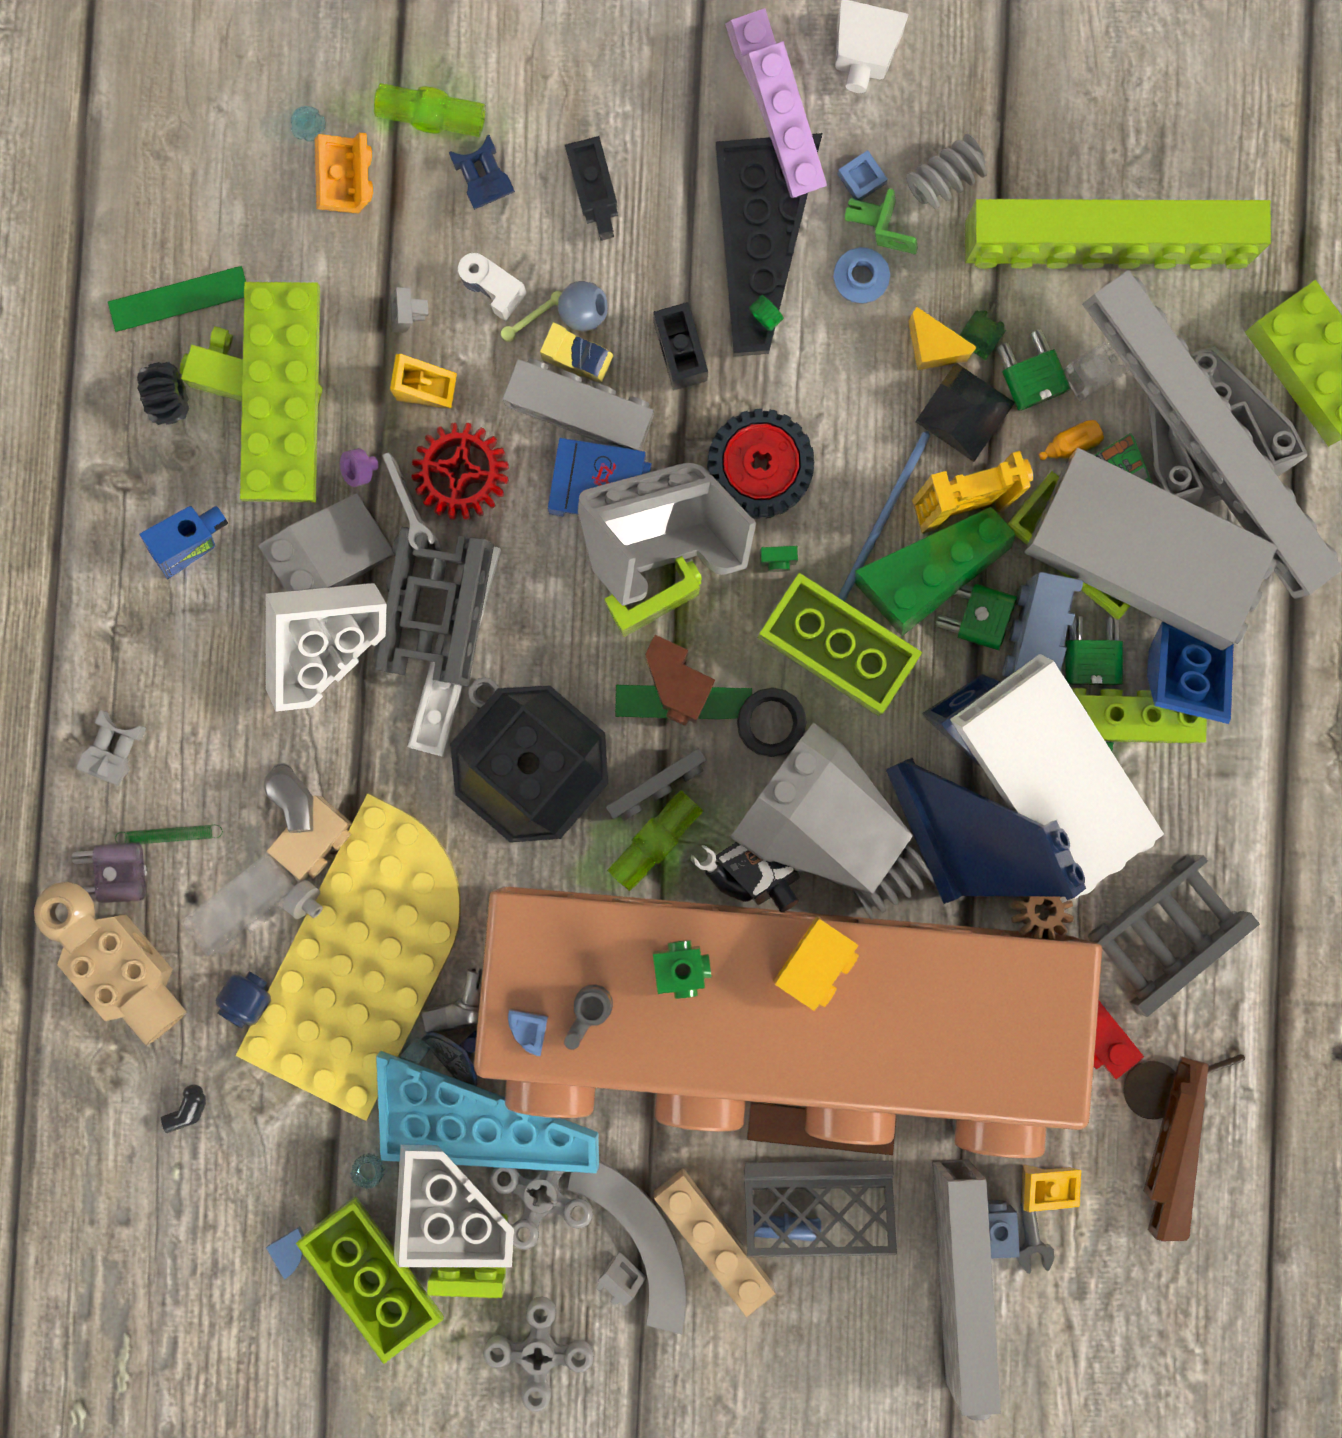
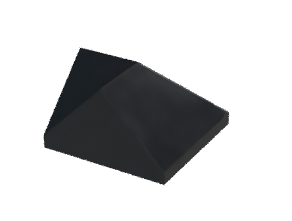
M956 362L915 422L975 462L1015 402Z

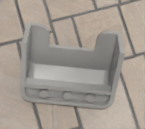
M683 463L586 489L579 495L578 515L592 570L622 606L640 601L647 595L648 583L640 572L674 563L675 559L683 556L684 559L698 556L710 570L721 575L747 568L756 522L704 467L698 464Z

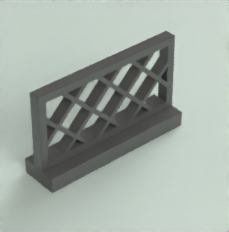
M893 1161L745 1163L747 1258L896 1255L897 1243L892 1179L894 1176ZM850 1188L862 1189L857 1194H855ZM868 1188L885 1189V1204L877 1212L873 1211L860 1198ZM780 1189H788L783 1196L777 1191ZM795 1189H805L815 1199L802 1214L787 1200ZM814 1189L825 1190L819 1195ZM831 1189H842L852 1198L840 1213L823 1199ZM753 1190H769L778 1199L765 1215L753 1204ZM818 1203L834 1217L832 1222L822 1232L805 1218ZM855 1203L872 1217L859 1232L843 1218ZM781 1204L798 1218L785 1233L769 1219ZM885 1210L886 1222L880 1217ZM753 1212L760 1218L755 1226ZM838 1221L854 1236L845 1247H836L825 1237ZM876 1221L887 1231L888 1246H873L862 1235ZM801 1222L817 1236L809 1247H798L788 1238ZM763 1223H766L780 1237L771 1248H755L754 1233ZM857 1240H859L864 1246L853 1245ZM784 1241L790 1248L778 1247ZM822 1241L827 1247L815 1246Z

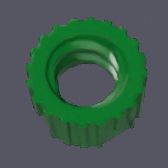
M761 295L749 307L754 317L769 331H772L784 319L775 305L764 295Z

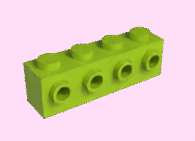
M1071 688L1104 741L1206 743V718L1154 706L1151 690H1138L1137 697L1123 696V690L1102 689L1100 690V696L1086 695V689Z

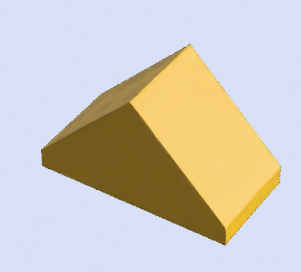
M916 307L908 323L917 370L968 361L976 346L920 308Z
M396 354L390 391L397 401L448 409L452 407L457 373L403 354Z

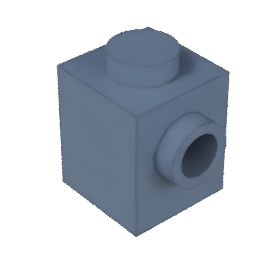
M988 1200L991 1259L1020 1257L1017 1211L1011 1205H1007L1004 1200Z

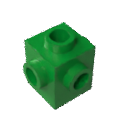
M691 940L668 943V950L653 952L658 994L674 992L675 999L698 996L697 989L705 988L704 979L712 978L709 954L701 955L700 946L692 947ZM679 964H687L690 967V971L685 975L678 974L675 969Z

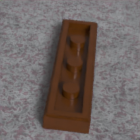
M750 1102L747 1140L893 1156L895 1134L891 1143L883 1145H859L822 1140L812 1137L805 1132L806 1107Z

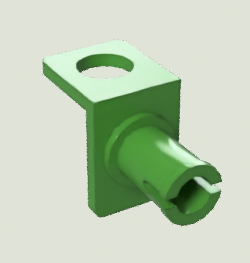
M888 188L885 201L881 205L850 198L848 202L850 208H846L845 221L875 227L877 246L911 254L917 253L918 246L915 237L887 231L896 203L894 189Z

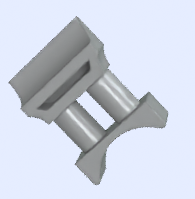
M100 710L95 724L101 727L93 745H90L86 751L82 752L76 769L119 786L124 776L129 772V759L127 757L134 740H142L146 727L138 726L133 729L123 730L112 722L107 711ZM114 732H117L121 735L112 753L107 751Z

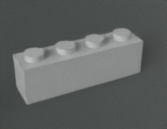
M529 358L527 362L520 359L517 360L502 399L505 407L608 446L642 450L654 418V410L648 408L650 405L648 402L630 396L628 400L615 396L616 391L602 384L597 383L595 387L581 383V377L568 371H562L561 375L548 370L549 366L533 358Z

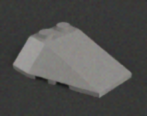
M812 723L730 837L760 859L769 862L775 861L793 867L796 871L802 873L809 872L827 878V881L872 895L912 838V834L843 743L815 723Z

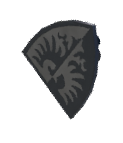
M477 1029L459 1045L445 1036L434 1032L427 1033L421 1038L455 1079L474 1086L478 1085L477 1075L469 1058V1055L475 1052Z

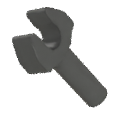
M1020 1203L1025 1243L1019 1248L1020 1257H1016L1023 1269L1030 1274V1256L1035 1252L1041 1253L1043 1267L1046 1271H1049L1055 1258L1054 1249L1050 1244H1044L1040 1240L1036 1211H1024L1022 1203Z

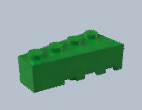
M990 507L855 570V584L897 632L903 636L1010 550L1013 546L1015 532Z

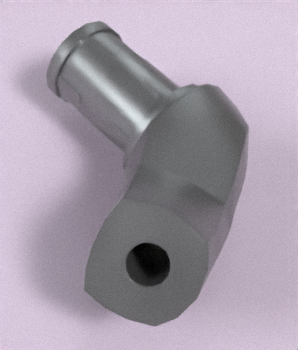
M284 763L275 765L265 777L264 788L267 796L273 803L283 809L289 833L313 831L312 794L294 773L291 766Z
M474 967L467 969L462 998L450 1004L422 1010L426 1033L452 1031L478 1023L483 969L479 968L478 973H476V968Z

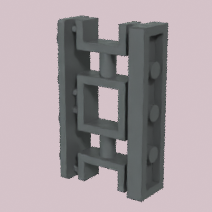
M401 527L400 534L396 536L393 543L395 562L393 570L388 574L386 583L387 591L389 592L386 607V634L374 649L375 669L382 672L405 675L408 658L435 662L432 680L469 687L494 544L481 538L458 536L455 554L428 550V536L422 533L416 537L415 542L419 550H415L408 540L409 528ZM415 556L432 559L429 579L412 576ZM447 562L465 565L461 585L444 582ZM421 587L448 591L442 626L415 621ZM403 627L420 630L416 651L399 648ZM434 633L452 636L448 657L431 654Z

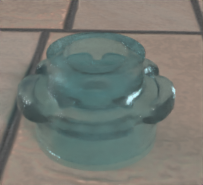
M299 107L291 117V131L297 139H305L307 142L315 141L316 136L321 131L325 130V118L319 115V111L314 107ZM311 122V126L305 127V123Z

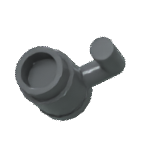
M597 984L588 985L577 993L574 1001V1013L577 1018L564 1040V1044L568 1049H576L588 1028L604 1023L611 1014L613 999L610 992L604 987Z

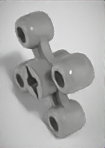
M496 1167L492 1171L490 1182L495 1191L501 1194H516L524 1202L525 1210L523 1216L512 1225L514 1229L513 1245L516 1248L525 1250L535 1246L539 1238V1223L548 1214H559L570 1227L576 1229L584 1228L591 1222L593 1217L591 1205L583 1199H568L559 1190V1179L566 1171L544 1170L540 1176L530 1180L523 1178L515 1168ZM504 1172H508L511 1176V1182L507 1186H502L499 1180ZM546 1186V1194L554 1202H542L538 1207L536 1205L537 1198L530 1193V1190H542ZM577 1206L582 1207L585 1213L580 1221H576L572 1217V1211ZM523 1227L530 1231V1238L526 1242L521 1241L518 1236L519 1230Z
M543 1296L534 1298L527 1307L526 1317L531 1327V1333L526 1340L515 1343L505 1336L495 1335L488 1339L483 1350L484 1360L491 1367L501 1368L513 1362L523 1366L524 1370L528 1373V1381L523 1387L521 1399L525 1408L533 1412L541 1411L549 1404L551 1390L546 1376L551 1368L563 1365L573 1372L580 1373L590 1368L594 1358L593 1348L584 1340H574L568 1345H560L554 1342L549 1334V1327L554 1321L556 1309L554 1303L549 1298ZM544 1309L547 1315L540 1317L536 1315L535 1310ZM501 1348L504 1354L496 1355L492 1349ZM535 1348H542V1360L536 1359ZM580 1352L585 1355V1358L577 1360L573 1354ZM537 1391L541 1393L542 1397L536 1399L530 1393Z

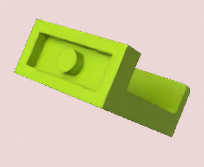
M683 556L676 558L675 569L682 581L630 610H627L625 605L622 606L613 594L604 598L606 607L623 637L699 596V585L702 584V576L692 560L686 563Z

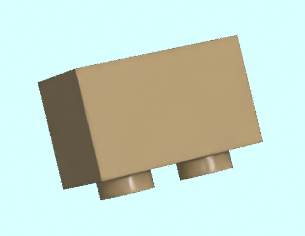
M314 795L313 831L289 833L286 828L266 852L299 880L307 879L308 876L314 879L327 865L328 862L324 858L332 848L338 851L352 835L348 832L352 822L322 796Z

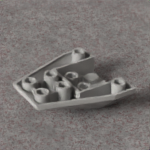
M1215 346L1190 354L1195 363L1204 368L1208 373L1210 383L1218 395L1223 396L1229 402L1232 410L1231 413L1239 424L1249 430L1253 437V443L1259 452L1272 462L1274 473L1277 477L1307 457L1308 453L1293 423ZM1148 397L1154 473L1161 488L1198 507L1223 500Z

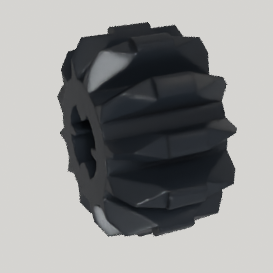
M170 362L149 364L148 367L141 368L137 375L139 384L137 389L140 393V401L144 406V412L148 414L149 420L157 425L177 423L178 420L186 419L189 411L187 403L189 398L186 394V386H184L181 379L182 375L179 374L178 368Z

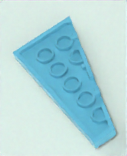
M380 1051L376 1056L381 1161L400 1162V1145H438L455 1165L597 1173L599 1169L598 1132L562 1118L516 1113L507 1109L505 1097L383 1051Z

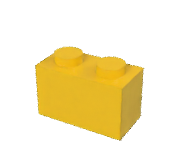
M815 917L774 978L773 983L813 1011L816 1010L819 1004L825 1007L837 990V987L832 985L841 972L847 974L856 963L859 955L855 953V950L859 945L818 917Z

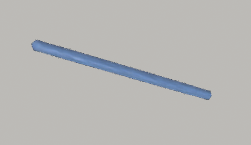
M929 431L921 434L916 447L838 595V598L844 602L855 583V570L864 566L931 437Z

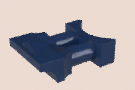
M487 135L483 145L471 154L463 155L452 151L449 152L455 170L461 169L467 182L468 189L466 193L474 210L515 192L508 175L500 170L493 156L496 153V149L490 135ZM479 160L486 173L483 177H479L474 165Z

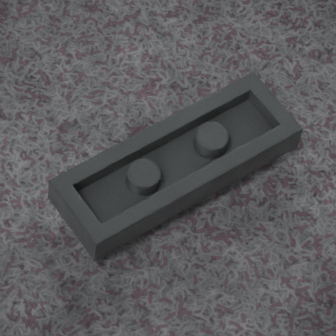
M699 748L606 806L613 819L619 816L622 817L623 821L629 819L642 810L639 803L651 796L655 802L673 791L669 784L682 777L687 782L704 770L700 765L706 761Z

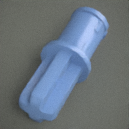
M784 1213L783 1216L769 1217L783 1233L798 1219L797 1217H788V1213ZM754 1214L755 1226V1224L760 1220V1218L756 1214ZM806 1218L821 1232L820 1218ZM801 1222L788 1238L790 1240L814 1241L817 1236ZM763 1223L754 1233V1237L780 1238L766 1223Z

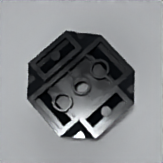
M551 686L498 688L450 743L455 796L510 843L562 839L609 784L605 732ZM527 753H533L539 759V767L532 774L523 773L519 766L521 757Z

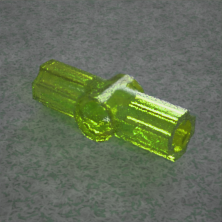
M380 83L376 89L374 98L375 117L410 123L417 130L432 134H439L442 130L480 137L483 132L486 112L484 103L449 97L446 92L428 86H422L418 90Z
M681 790L666 804L656 818L652 817L631 840L633 843L607 871L622 886L631 891L647 875V872L655 863L658 865L679 843V837L702 814L703 810Z

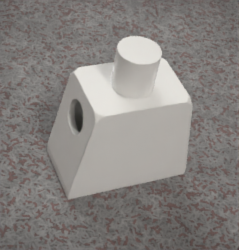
M841 0L837 19L835 68L849 73L846 82V88L849 91L865 93L869 78L884 79L902 37L908 18L907 13L850 0Z

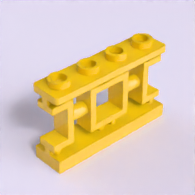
M1016 451L1011 453L1003 463H1000L995 468L963 476V474L957 475L952 481H949L946 471L931 475L912 499L921 533L924 534L936 530L951 516L979 508L983 510L989 508L993 503H995L997 512L1006 510L1030 488L1029 481L1033 480V472L1028 459H1023L1021 452Z

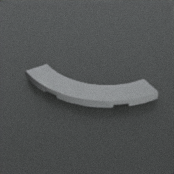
M600 1160L597 1173L571 1172L567 1190L581 1194L608 1210L626 1228L641 1254L649 1286V1309L646 1326L682 1335L686 1306L685 1275L682 1259L675 1237L656 1204L629 1178L611 1165Z

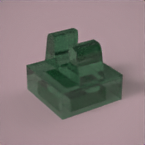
M976 310L959 336L976 346L973 353L986 360L1006 329H1004L1003 322L999 321L996 323L988 318L987 311L981 310L979 312Z

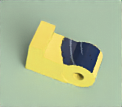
M554 322L540 350L543 361L595 382L603 381L614 356L604 347L576 336Z

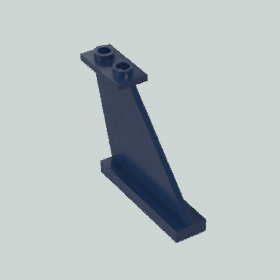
M913 757L885 769L943 904L954 901L961 896L1066 897L1067 900H1070L1086 889L1084 872L1081 866L1075 863L1069 850L1070 841L1068 835L1059 827L1057 820L1051 821L1046 825L1036 822L916 765Z

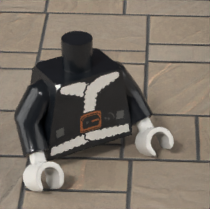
M735 842L717 855L707 846L702 845V848L708 853L706 861L699 863L691 855L692 863L698 868L706 870L705 874L720 892L742 902L753 900L757 905L771 898L780 912L791 909L799 902L789 886L800 878L798 871L794 870L793 867L775 861L769 862L760 859L738 842Z

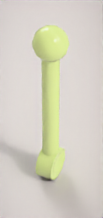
M553 292L550 300L513 327H504L501 331L502 338L507 342L513 341L519 330L552 306L558 305V299L562 292Z

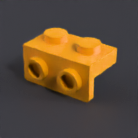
M359 132L354 138L323 134L316 136V209L358 214L371 202L373 184L372 181L368 180V167L372 160V149L370 145H367L366 133Z

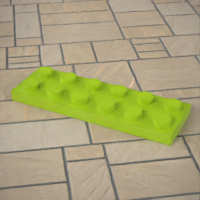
M245 282L240 500L243 502H316L320 285L318 282Z

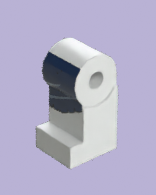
M478 253L465 255L458 264V272L464 286L473 292H482L493 300L491 307L494 314L507 321L526 295L524 284Z

